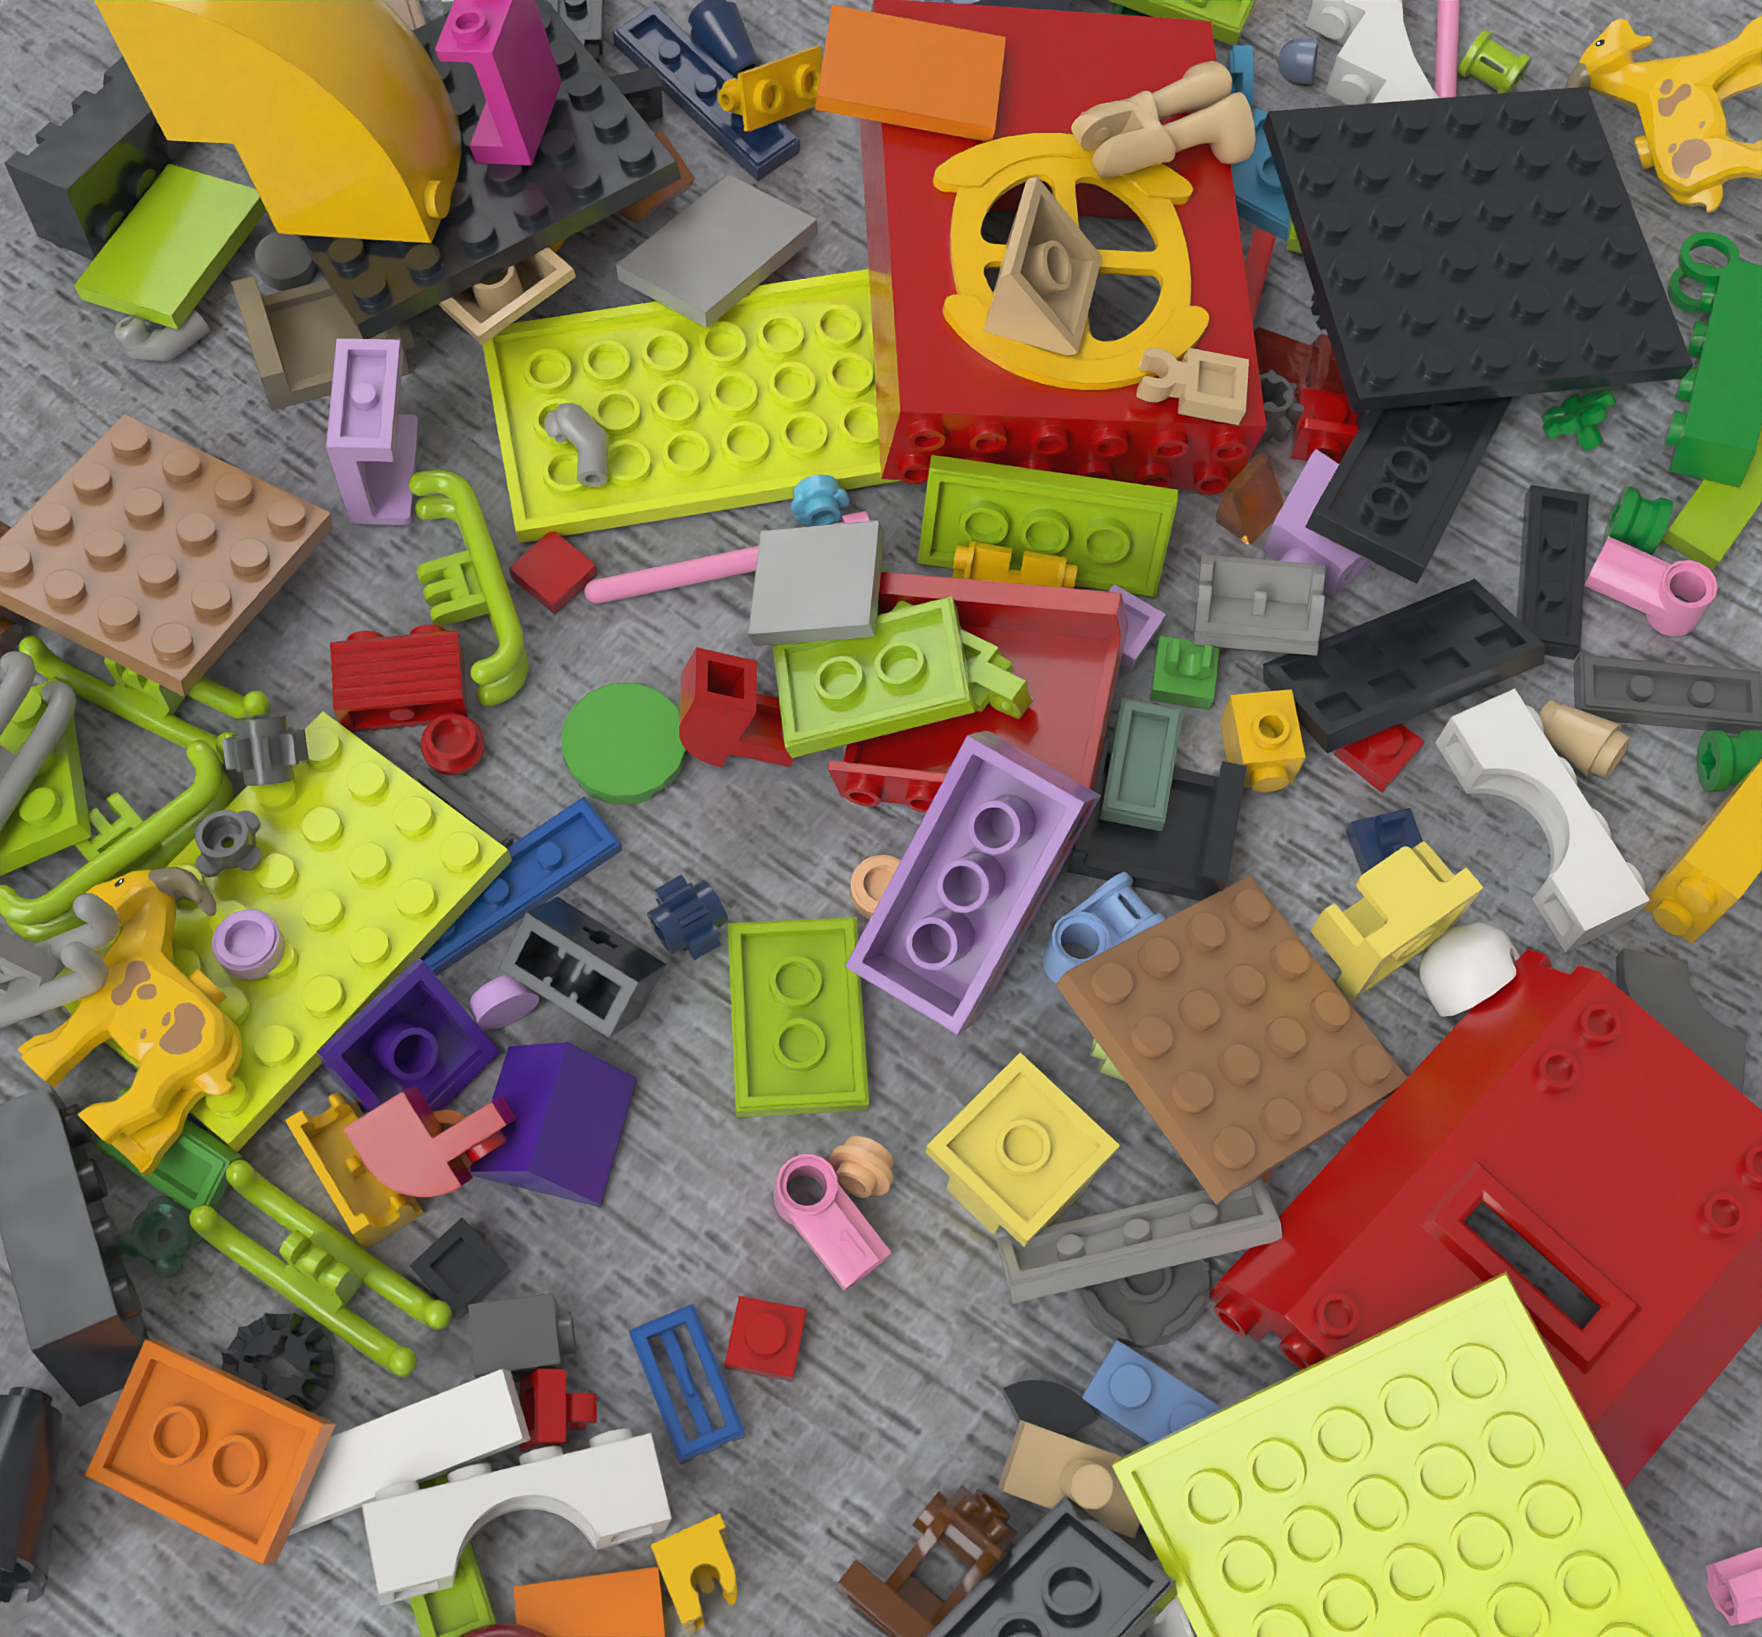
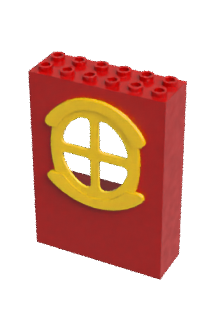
M873 0L871 12L1006 37L996 127L992 141L986 142L860 118L881 479L901 480L908 484L928 482L931 456L936 455L1177 490L1197 491L1204 495L1232 492L1267 426L1231 164L1221 163L1214 156L1210 143H1206L1175 153L1174 159L1170 162L1150 165L1124 175L1100 178L1092 165V157L1096 150H1084L1071 130L1075 119L1082 112H1086L1096 105L1128 99L1143 91L1154 93L1182 79L1186 71L1194 65L1209 61L1217 62L1211 21L911 0ZM1187 112L1179 113L1161 119L1159 122L1162 125H1166L1189 114ZM1038 177L1078 227V216L1141 219L1151 234L1156 250L1152 252L1096 249L1102 256L1098 274L1155 277L1160 283L1161 290L1158 302L1152 313L1143 324L1127 336L1108 342L1098 341L1093 338L1090 333L1087 315L1079 351L1077 354L1069 356L984 332L983 329L993 292L984 276V270L987 268L1000 269L1006 245L988 243L981 236L980 229L988 211L1016 213L1027 179ZM1160 348L1166 350L1177 361L1181 362L1188 348L1249 359L1246 412L1239 425L1178 414L1179 398L1168 397L1160 402H1148L1137 397V388L1143 376L1160 378L1154 372L1138 369L1145 349Z

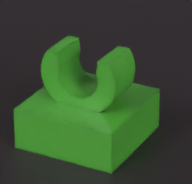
M1159 635L1155 649L1149 700L1210 710L1214 700L1220 647L1193 645L1192 640Z

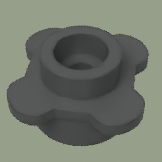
M220 810L200 820L194 830L196 844L201 851V855L196 859V867L200 873L207 877H215L222 870L240 868L243 871H251L255 869L262 860V852L256 847L255 833L261 826L258 817L251 811L237 813L231 810ZM234 840V844L230 848L223 847L226 841Z

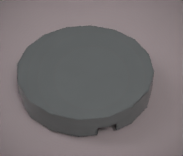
M1208 1258L1076 1289L1078 1303L1091 1324L1114 1342L1118 1340L1123 1344L1138 1348L1168 1344L1189 1331L1207 1305L1210 1291Z

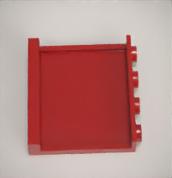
M881 572L878 598L881 614L891 612L900 601L916 606L952 596L957 606L961 629L999 648L1002 657L1010 661L1014 667L1011 674L1026 680L1028 684L1026 687L1029 695L1033 697V702L1020 719L1002 713L988 703L982 712L975 710L974 713L847 744L843 762L829 761L828 771L841 797H845L848 801L861 806L873 807L878 806L881 802L905 804L912 810L926 813L967 735L983 731L993 733L1094 791L1128 630V620L1122 594Z

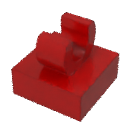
M537 1369L520 1381V1405L531 1440L519 1444V1453H527L549 1446H560L566 1442V1430H584L587 1428V1424L597 1423V1394L566 1393V1369Z

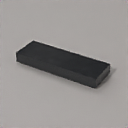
M1531 485L1525 494L1516 618L1545 644V655L1574 660L1581 650L1589 494Z

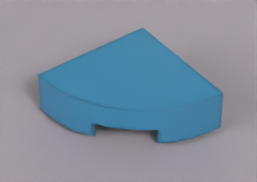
M1233 45L1232 49L1229 50L1225 66L1232 78L1230 95L1238 92L1244 94L1252 111L1254 90L1252 45Z

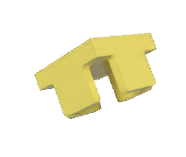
M1422 841L1412 849L1407 846L1402 847L1360 876L1356 887L1364 898L1344 912L1335 903L1331 904L1321 912L1311 932L1340 967L1342 973L1336 983L1353 1002L1429 948L1435 939L1452 929L1484 887L1467 867L1454 875L1425 841Z
M1019 1053L927 1145L925 1153L948 1174L949 1180L946 1188L948 1192L994 1235L1003 1227L1025 1248L1044 1227L1052 1226L1087 1190L1092 1178L1115 1155L1120 1145L1022 1053Z

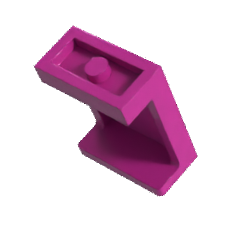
M454 0L435 50L439 60L442 62L471 63L475 68L483 90L486 104L470 143L474 159L477 164L532 165L562 83L536 1Z

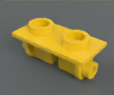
M817 45L739 73L738 79L727 80L723 84L722 89L719 90L717 96L719 105L725 111L743 115L744 131L747 132L815 107L823 62L821 46Z
M971 540L969 546L957 544L952 578L1074 589L1078 566L1066 564V557L1024 551L1021 571L1009 569L1013 548Z

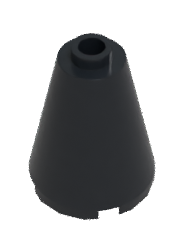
M12 1387L8 1394L0 1395V1602L9 1603L13 1589H28L27 1602L37 1601L43 1595L48 1581L63 1416L58 1409L51 1406L53 1399L50 1395L29 1387Z

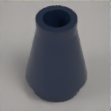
M703 0L691 11L688 23L691 26L690 35L692 39L734 78L738 79L739 73L761 66V61L754 51L738 7L734 2H728L727 0Z

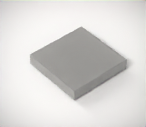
M880 521L761 531L748 631L754 646L875 637L885 534Z

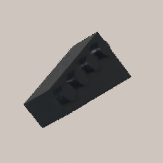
M121 57L104 73L103 88L96 94L85 90L72 101L73 115L61 126L49 122L35 135L39 146L28 156L17 151L4 163L37 236L90 260L95 259L165 167L172 160H176L181 156L187 141H171L166 139L124 57Z

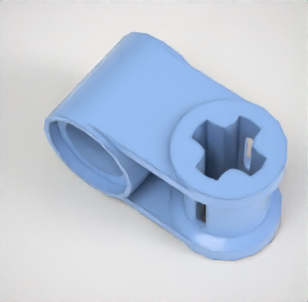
M1122 872L1108 880L1086 901L1062 916L1055 924L1043 954V968L1054 983L1057 984L1064 973L1166 919L1162 913L1154 914L1131 888L1133 879L1127 872ZM1066 942L1079 943L1087 949L1090 957L1086 959L1071 957L1065 952L1061 944Z

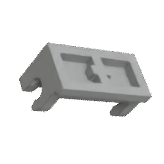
M1202 555L1195 608L1193 645H1212L1213 647L1317 656L1325 595H1322L1325 581V565Z

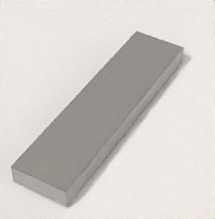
M1260 1177L1217 1205L1206 1190H1201L1044 1227L1025 1248L1012 1235L997 1238L996 1242L1012 1303L1014 1304L1272 1243L1282 1238V1230L1279 1217Z

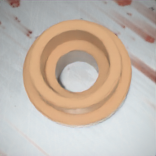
M862 1136L849 1137L844 1145L834 1148L828 1159V1163L833 1167L837 1175L838 1184L845 1192L852 1196L867 1198L870 1195H884L893 1183L894 1177L891 1170L894 1166V1159L892 1155L881 1144Z

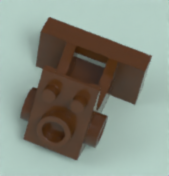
M962 1485L950 1499L938 1491L912 1525L923 1535L885 1583L855 1559L837 1582L836 1590L890 1637H926L1010 1552L1007 1546L1017 1534V1531L1007 1523L1010 1519L1009 1512L1001 1503L985 1491L977 1489L972 1494ZM936 1542L970 1570L945 1603L911 1576Z

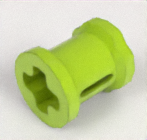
M1485 29L1478 35L1459 66L1458 74L1464 78L1472 75L1497 90V93L1513 92L1525 75L1532 57L1526 53L1518 56L1493 41V33ZM1486 59H1489L1495 64L1502 67L1504 69V72H1501L1498 69L1486 63Z

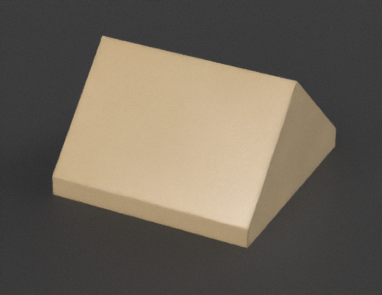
M1033 177L1026 181L1009 234L983 331L1069 356L1077 354L1079 351L1102 256L1038 177Z

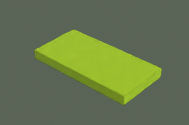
M932 455L917 564L953 569L957 544L969 546L971 540L1013 548L1009 569L1021 571L1024 551L1066 557V564L1078 566L1075 586L1109 591L1113 584L1131 594L1156 598L1177 507L1178 490Z

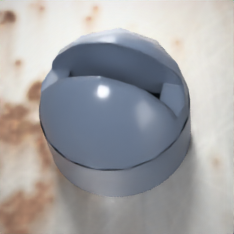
M1297 38L1290 40L1282 47L1277 63L1279 72L1286 80L1300 84H1313L1317 63L1318 39Z

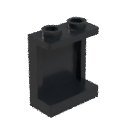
M1105 738L1094 792L1101 795L1088 819L1087 826H1084L1071 850L1067 872L1106 881L1122 872H1127L1133 879L1131 885L1133 887L1202 901L1219 891H1223L1228 880L1247 766L1222 761L1216 776L1174 767L1166 819L1162 831L1099 819L1111 753L1107 752L1109 738Z

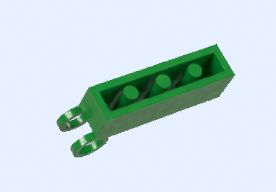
M1700 232L1688 237L1682 244L1678 255L1680 267L1672 273L1667 286L1668 296L1675 306L1689 313L1705 314L1704 323L1695 321L1689 337L1687 350L1689 356L1694 357L1695 361L1686 376L1679 380L1675 400L1685 402L1683 412L1673 411L1664 445L1674 447L1669 471L1740 488L1756 453L1762 426V265L1740 261L1738 248L1729 238L1718 233ZM1697 247H1713L1720 250L1726 256L1728 264L1723 268L1716 269L1708 264L1694 263L1690 257V252ZM1689 277L1694 281L1705 283L1699 300L1686 296L1680 290L1679 282L1682 279Z

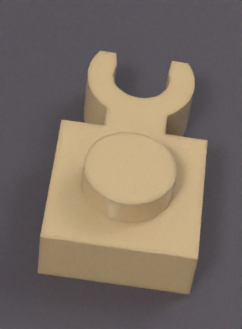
M1147 348L1140 359L1138 369L1154 372L1160 378L1143 376L1137 388L1136 396L1148 402H1160L1168 397L1179 398L1178 414L1239 425L1246 412L1249 359L1188 348L1181 362L1177 361L1166 350Z

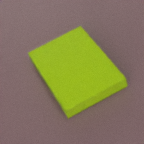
M168 164L74 284V287L81 300L179 330L267 210L255 188Z
M952 596L877 615L875 637L772 645L785 748L791 758L975 712L958 610Z
M857 917L727 923L736 1118L868 1111L869 1093L861 976L845 967L858 943Z

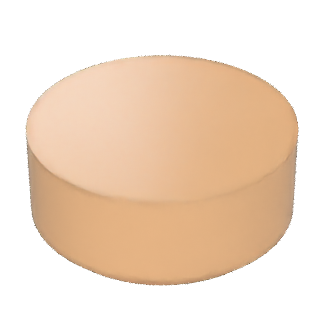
M875 855L863 860L854 870L851 878L850 897L855 909L866 919L870 920L901 862L900 859L889 855Z

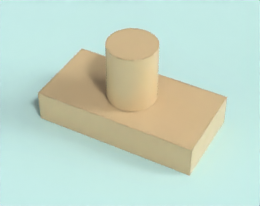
M1020 1420L998 1485L999 1490L1053 1509L1067 1496L1109 1530L1134 1539L1140 1525V1521L1112 1467V1464L1122 1456Z

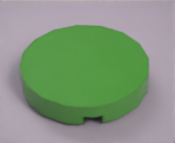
M611 683L587 693L571 708L562 728V755L569 774L571 773L573 779L579 783V787L589 796L614 805L639 804L653 798L654 793L661 791L666 785L668 788L679 777L687 758V750L679 738V711L676 705L658 690L638 683Z

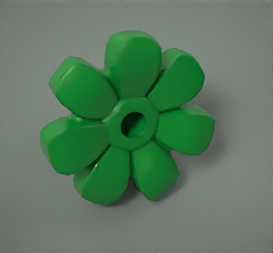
M1612 390L1592 391L1580 398L1578 393H1575L1568 397L1561 406L1549 408L1541 416L1544 422L1542 429L1546 437L1553 439L1561 434L1574 433L1583 451L1600 445L1603 442V437L1597 424L1607 418L1605 409L1616 404Z

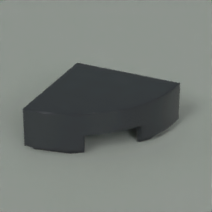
M1027 1380L1004 1387L1001 1391L1018 1424L1022 1420L1068 1437L1098 1419L1093 1409L1084 1399L1072 1390L1057 1383Z

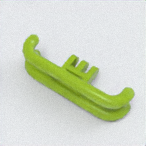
M442 469L416 472L411 475L408 481V487L413 494L425 496L439 493L440 495H430L419 499L415 505V513L424 521L439 518L454 521L460 529L466 551L422 563L416 568L420 584L427 585L423 589L427 605L434 606L429 612L432 623L443 627L481 615H489L499 647L492 656L474 663L471 668V677L477 684H480L476 693L479 703L486 707L499 705L513 698L524 686L529 672V661L524 644L523 630L477 495L469 482L455 472Z
M30 635L21 640L19 651L33 659L35 671L46 679L50 680L57 677L61 682L70 685L77 696L182 748L187 749L191 742L203 740L214 749L221 764L225 765L222 738L232 737V734L235 733L227 731L219 736H215L173 715L185 697L104 658L105 665L116 682L113 686L67 663L53 653L38 636ZM202 676L186 695L234 719L270 714V701L262 691H250L244 696L205 676Z
M196 740L189 744L186 755L196 770L193 784L145 821L137 815L117 791L106 799L111 810L120 817L115 822L110 824L96 807L88 812L89 821L98 834L90 840L85 839L74 844L88 863L46 894L38 898L26 899L18 895L12 887L0 885V915L5 918L11 930L24 940L38 943L84 925L87 922L80 919L73 910V902L79 895L86 893L95 885L114 880L133 871L166 867L195 838L194 830L200 820L213 812L224 810L234 800L233 784L226 771L222 768L214 749L203 740Z
M237 1160L229 1164L226 1170L228 1183L250 1203L292 1232L284 1240L279 1250V1253L288 1264L237 1229L209 1205H200L192 1210L189 1217L191 1227L228 1258L373 1362L398 1377L410 1376L415 1371L418 1361L414 1351L398 1344L346 1307V1304L364 1283L417 1322L432 1330L440 1331L445 1329L452 1320L453 1312L448 1303L436 1300L295 1201L258 1173L249 1162Z

